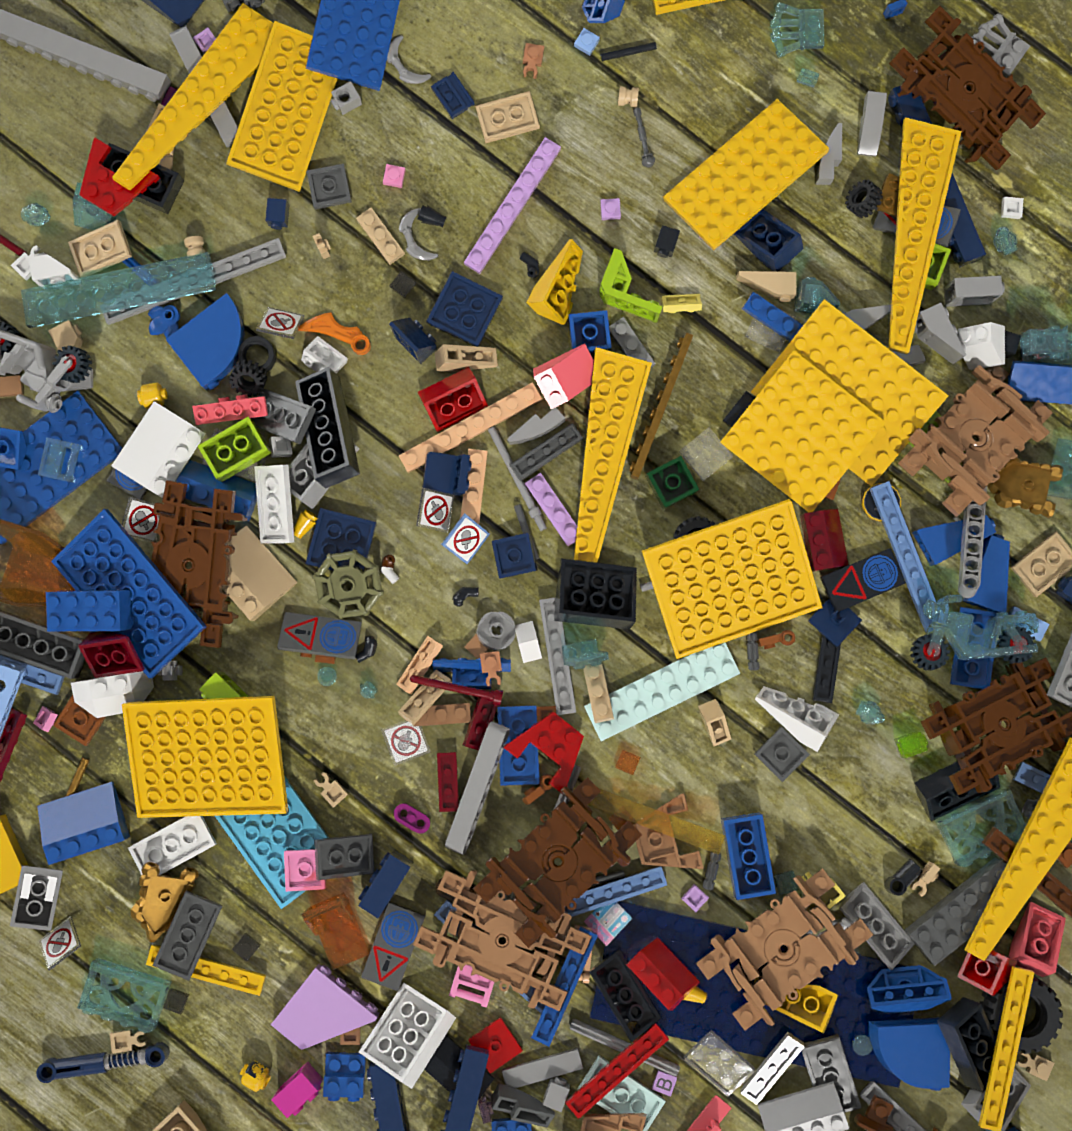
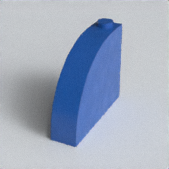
M226 293L166 338L169 345L206 391L216 388L219 385V381L227 376L239 359V347L245 337L243 319L238 307Z
M939 1018L869 1021V1036L873 1051L879 1062L890 1073L903 1082L917 1088L940 1091L942 1088L950 1087V1050L937 1022Z

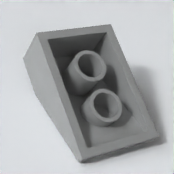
M22 865L10 922L11 927L51 931L63 870Z
M1015 1068L1001 1131H1005L1031 1087ZM970 1088L961 1105L979 1122L985 1091L982 1093Z

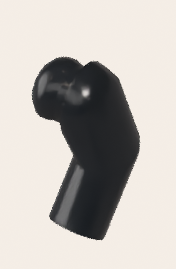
M524 251L519 259L527 264V275L530 278H536L540 273L539 262Z
M460 588L452 597L453 604L460 607L467 597H478L479 588Z
M373 636L365 638L364 650L356 654L358 663L374 656L378 644Z

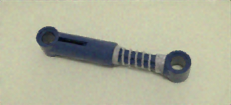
M158 1042L151 1047H146V1049H138L137 1052L133 1050L132 1052L127 1051V1053H116V1055L102 1052L61 1059L49 1058L37 1068L36 1076L40 1082L49 1083L57 1079L106 1073L108 1070L116 1069L117 1067H128V1065L132 1067L134 1064L138 1066L139 1063L141 1065L147 1064L151 1067H159L169 1057L170 1050L165 1043ZM154 1051H158L161 1054L160 1059L154 1056ZM46 1067H50L53 1074H49Z

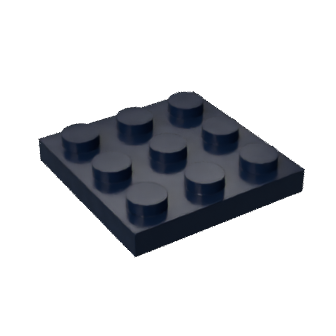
M452 271L426 322L472 346L479 347L503 296Z
M320 508L305 564L320 568L327 558V554L349 552L354 549L358 550V553L368 559L377 522ZM350 559L337 561L339 566L349 565ZM356 561L354 566L361 568L364 572L365 567ZM331 566L328 568V570L334 571Z

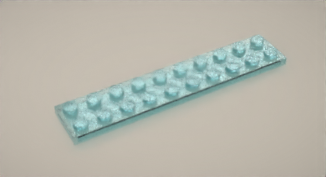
M209 252L41 287L21 290L26 326L33 328L214 291L216 287Z

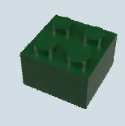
M682 456L648 472L645 476L663 510L699 491Z

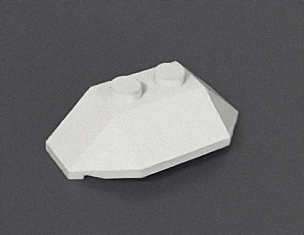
M141 671L72 682L71 686L74 702L96 718L123 713L122 704L125 702H143L154 688L153 678L149 679Z

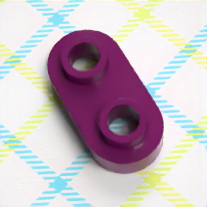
M407 803L399 804L394 810L395 820L416 833H425L431 825L430 818L426 814ZM403 809L408 812L405 817L401 815V810ZM422 819L425 823L424 826H419L417 821Z

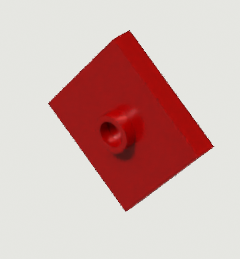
M501 1016L468 1039L471 1046L489 1050L486 1068L490 1074L523 1051Z

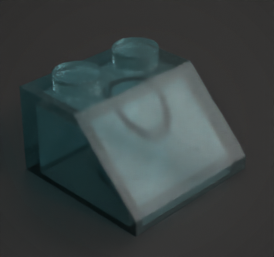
M77 182L73 197L74 225L96 230L115 221L116 216L113 217L79 195L82 183Z
M806 277L802 279L796 288L794 312L814 313L824 299L838 308L840 301L823 281L817 280L814 277Z

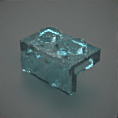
M596 639L562 646L564 665L573 666L574 669H583L587 664L591 666L601 665L602 661L609 660L608 652L598 651Z

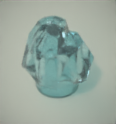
M38 203L24 206L21 211L22 220L33 227L41 226L49 222L51 218L47 209Z
M1007 227L998 228L993 240L997 251L1002 252L1006 256L1018 250L1017 234Z
M861 701L856 715L860 716L862 722L865 724L884 722L885 715L881 713V709L875 702Z

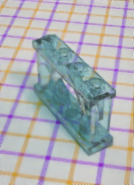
M1001 789L935 820L936 826L939 828L956 865L967 867L974 863L973 860L977 858L984 859L991 855L990 852L992 851L982 844L984 839L969 834L975 827V815L977 814L985 820L996 821L995 828L1000 830L1011 841H1019L1026 823L1014 801L1011 790ZM1004 801L1007 802L1012 814H1005ZM988 809H992V810H993L992 815L996 814V816H995V817H989V816H987V814H986L987 810H988ZM1004 819H1013L1016 822L1017 828L1014 832H1007V827L1012 825L1004 823ZM969 820L970 826L964 831L963 829L967 826L963 825V821ZM949 827L959 835L954 842L947 830ZM962 839L966 840L962 844V849L966 846L970 847V852L965 855L960 854L957 849Z
M100 958L93 960L77 1008L81 1009L84 1014H97L103 1020H115L125 1027L134 1026L144 1033L154 1031L157 1028L172 981ZM99 972L101 985L93 986L96 974ZM113 977L119 980L118 985L109 986V984L114 983L112 981ZM127 981L130 982L131 992L138 1001L121 1008L112 996L111 990L121 988ZM137 986H142L144 988L143 991H140V993L144 994V996L140 995L137 992ZM102 990V993L95 996V998H100V1004L91 1002L90 994L92 991ZM158 991L160 995L155 1005L149 999ZM144 1004L148 1005L152 1010V1017L148 1020L140 1017V1012H144L147 1015V1009L143 1006Z

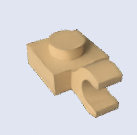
M928 861L922 869L923 872L910 885V888L915 890L917 886H920L921 891L918 895L923 897L927 892L926 884L933 882L938 877L940 868Z

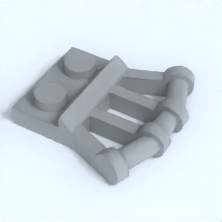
M998 13L987 23L981 24L978 28V33L974 34L972 39L974 44L979 41L983 42V51L991 55V58L1000 67H1005L1002 74L1007 78L1027 52L1030 45L1017 37L1016 33L1010 32L1004 23L1002 15ZM997 26L1005 39L993 32L991 28ZM983 37H987L1000 46L998 50L985 42Z

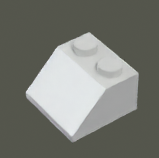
M38 253L34 255L35 257L28 258L32 281L45 291L83 283L82 279L72 270L48 254Z
M989 322L958 329V338L960 342L964 343L966 348V356L963 358L970 370H974L978 365L986 368L1005 364V326Z

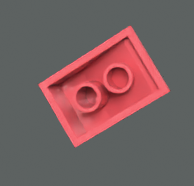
M582 344L533 368L534 379L551 409L569 401L592 385L594 359L586 344Z
M1029 902L1011 942L1008 957L1016 960L1017 966L1032 970L1034 974L1041 977L1056 973L1066 918L1033 902Z

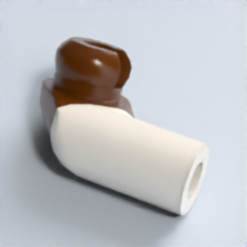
M387 555L382 560L381 572L394 584L399 579L398 575L393 571L395 557Z

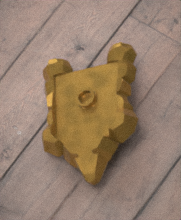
M1016 457L1015 459H1010L998 471L1000 478L996 482H990L987 485L989 491L992 494H996L994 499L998 506L1005 509L1009 507L1014 508L1019 505L1022 509H1029L1035 515L1042 514L1049 518L1054 515L1056 506L1052 501L1046 500L1050 481L1061 480L1063 467L1060 465L1051 466L1048 463L1040 465L1039 463H1028Z
M147 862L142 866V876L139 878V885L142 886L139 891L140 899L131 908V918L137 923L141 922V927L145 929L147 939L150 942H155L162 933L168 931L185 891L192 892L196 886L195 880L199 876L196 869L186 867L180 874V878L171 877L168 873H163V876L159 875L160 869L156 863Z

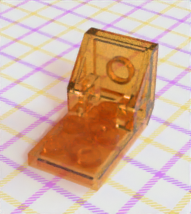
M344 892L312 905L302 913L307 926L315 936L319 935L333 970L370 954L349 899Z

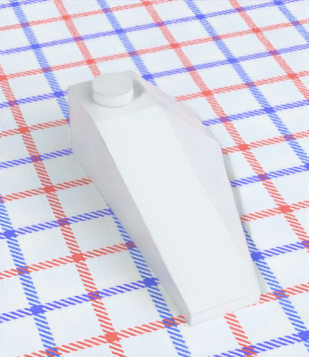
M763 686L755 698L799 742L816 752L822 746L839 714L821 704L815 703V705L805 703V699L799 697L797 700L789 698L786 693Z

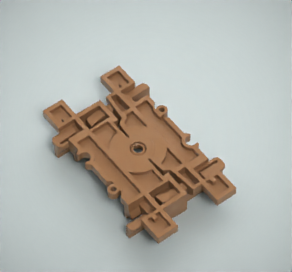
M978 365L971 372L978 380L964 394H957L953 398L954 405L942 417H937L934 420L938 423V427L930 424L927 433L918 428L909 437V441L914 447L898 463L912 477L924 464L941 480L950 477L951 480L947 485L953 492L942 504L956 517L961 514L972 500L976 504L982 505L990 499V496L983 489L990 482L994 483L1000 478L998 471L1010 459L1018 457L1014 452V448L1021 452L1025 449L1024 444L1032 438L1034 441L1039 442L1050 433L1042 424L1053 412L1039 400L1028 409L1020 401L1022 395L1003 382L1009 373L1000 365L989 367L987 370ZM1007 413L1010 414V416L1006 418L1004 421L1000 420ZM996 419L997 421L990 426L989 424ZM973 436H976L978 438L977 442L974 441V439L972 438Z
M823 868L806 881L800 875L793 878L805 894L803 897H800L794 890L783 897L781 904L778 899H772L770 906L773 910L767 909L754 920L745 921L748 925V930L741 932L737 927L736 933L726 941L719 934L711 939V944L715 949L696 962L707 980L724 969L738 991L742 988L745 990L743 995L748 1002L733 1012L734 1017L744 1030H747L761 1018L768 1025L773 1026L775 1021L765 1009L766 1003L774 1011L782 1006L787 994L789 999L796 1000L798 992L795 989H802L817 977L823 978V974L820 972L823 966L829 967L830 971H832L833 965L839 964L843 959L848 964L855 965L859 957L854 949L873 936V933L861 918L846 929L839 922L835 925L832 924L836 918L820 896L834 887L835 883ZM812 903L816 904L817 906L810 909V911L816 917H818L821 923L811 913L805 910V908H807ZM823 926L826 928L825 931L815 936V934H817V932L820 931L823 928ZM809 930H811V931L814 933V935L811 934V933H809V934H807L806 936L800 938V937L803 936L805 933H807ZM782 945H786L788 947V951L782 952L780 950V947ZM739 958L741 965L738 963L732 970L730 964ZM766 962H769L762 968V976L754 984H752L750 981L760 976L758 968H760Z
M446 870L438 890L456 897L452 906L457 909L454 912L450 908L440 933L421 925L413 945L431 954H436L433 959L435 966L442 968L446 961L458 965L460 971H462L465 965H470L472 967L471 976L478 974L493 982L501 981L499 984L501 991H507L509 985H511L513 991L523 995V993L527 994L530 986H532L534 990L528 1002L529 1008H535L537 1003L540 1002L560 1011L567 991L550 984L559 962V957L555 956V953L562 955L564 948L567 947L584 955L592 936L570 926L572 917L565 911L562 914L563 916L555 923L548 916L545 919V922L558 936L550 938L544 932L528 948L515 935V932L528 918L512 902V899L503 900L505 893L500 890L486 903L475 891L472 892L473 890H470L477 874L476 870L470 871L467 878ZM463 912L471 916L472 918H469L465 915L462 917ZM474 919H475V921H476V926H478L479 928H481V929H483V930H480V929H478V928L472 926ZM459 921H461L458 931V940L448 936V932L456 936L457 927ZM500 937L506 938L504 944L499 943L498 939ZM537 947L547 950L546 954L544 951L538 949ZM534 948V950H533L532 953L529 952V951H527V950H525V949L532 950V949ZM536 970V973L542 974V977L540 978L532 973Z

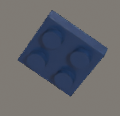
M530 533L492 541L499 579L538 571Z

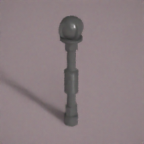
M635 108L633 112L638 123L637 130L644 150L642 165L650 168L655 163V157L648 150L646 131L642 124L641 109Z

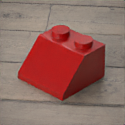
M994 949L985 961L967 953L957 977L994 996L1009 981L1011 968L1016 966L1017 961Z

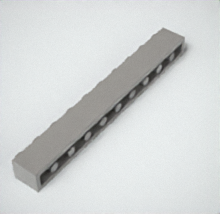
M0 9V39L6 40L11 46H21L31 54L39 53L43 58L49 61L54 59L67 68L72 66L82 74L86 75L89 73L100 81H110L117 88L125 87L129 92L135 95L139 93L145 95L147 99L156 102V100L162 102L172 83L167 74Z

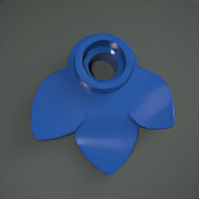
M156 306L148 312V315L153 319L149 325L150 335L164 333L165 337L168 338L179 329L177 322L180 319V312L175 306ZM169 312H171V314H172V316H171L170 318H168V313H169Z

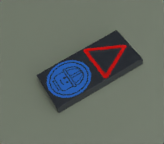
M891 548L820 577L834 611L838 610V612L906 584Z

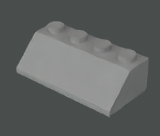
M306 444L289 465L290 492L313 509L329 487L324 488L314 480L308 445ZM354 444L355 451L357 453L359 448Z
M834 1081L757 1104L765 1131H845L849 1129Z

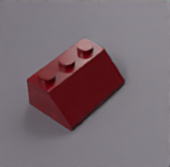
M838 509L820 510L800 515L806 552L812 572L848 566L849 563Z

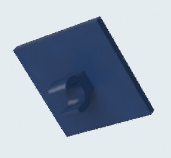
M829 599L808 620L811 625L836 647L862 621L850 608L840 612L838 610L834 611Z

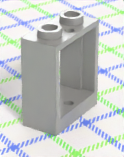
M1001 276L954 278L944 288L945 307L992 304L1003 295L1005 290L1004 282H1002Z

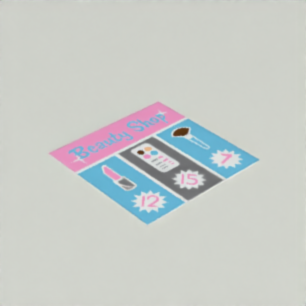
M615 902L595 909L584 922L594 933L598 934V938L607 946L632 918Z

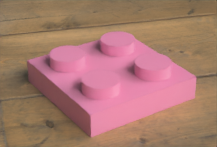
M315 849L284 851L286 892L326 889V880H316Z

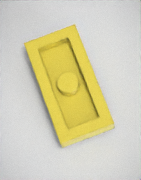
M700 294L662 296L663 312L675 313L679 311L694 312L702 310Z

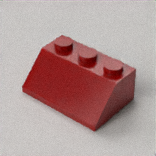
M469 367L418 391V395L437 432L488 407L478 382Z
M658 937L641 949L627 964L659 1001L671 1011L700 983Z

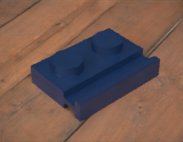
M454 71L448 77H444L431 86V90L451 119H454L468 110L469 107L475 105Z

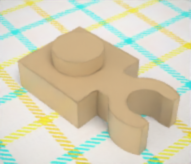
M320 233L313 235V239L323 259L331 257L328 252L331 247L327 239L323 240Z
M323 772L324 783L319 782L318 779H315L314 783L318 787L325 789L320 794L334 808L349 793L337 780L331 783L329 775Z
M131 1029L111 1032L112 1054L132 1051L133 1044L138 1047L145 1046L147 1041H140L138 1037L139 1035H144L146 1030H139L133 1035Z
M1020 1051L1019 1053L1025 1056V1059L1022 1062L1016 1060L1015 1063L1020 1067H1027L1026 1071L1047 1081L1055 1063L1036 1053H1033L1031 1058L1029 1054H1024Z

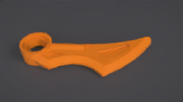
M332 312L316 316L297 328L298 331L322 333L351 345V348L357 355H365L371 348L369 339L363 335L358 327H344L334 319ZM364 340L366 342L365 348L357 349V341Z

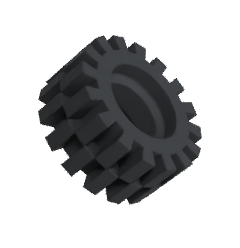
M863 180L862 182H857V186H852L853 190H849L848 193L850 195L846 196L848 201H845L848 210L859 218H863V216L866 218L868 213L872 215L873 210L878 209L877 205H881L882 202L880 200L883 199L881 195L883 193L870 180Z
M242 360V363L240 361L237 362L230 375L229 382L232 384V389L236 388L235 392H242L241 395L247 394L248 397H251L252 394L254 397L258 393L260 394L267 380L266 370L263 371L264 367L262 365L258 367L259 363L257 362L252 364V360H249L248 363L246 360ZM242 375H248L252 377L255 381H247L242 377Z

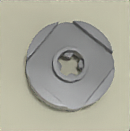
M489 612L479 621L476 634L483 646L493 651H499L507 648L513 642L516 634L515 623L504 612ZM492 627H494V628L500 627V631H499V632H500L501 634H500V635H498V634L494 635V634L492 633L493 630H492L491 628H492Z

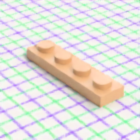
M468 449L469 460L472 462V465L467 475L469 488L463 494L461 517L465 513L479 524L488 451Z

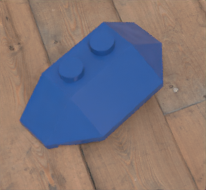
M584 0L582 9L589 23H606L620 16L625 0Z
M921 965L898 967L893 970L889 968L881 969L867 987L871 1008L888 1014L927 1010L952 999L947 979L942 976L940 977Z

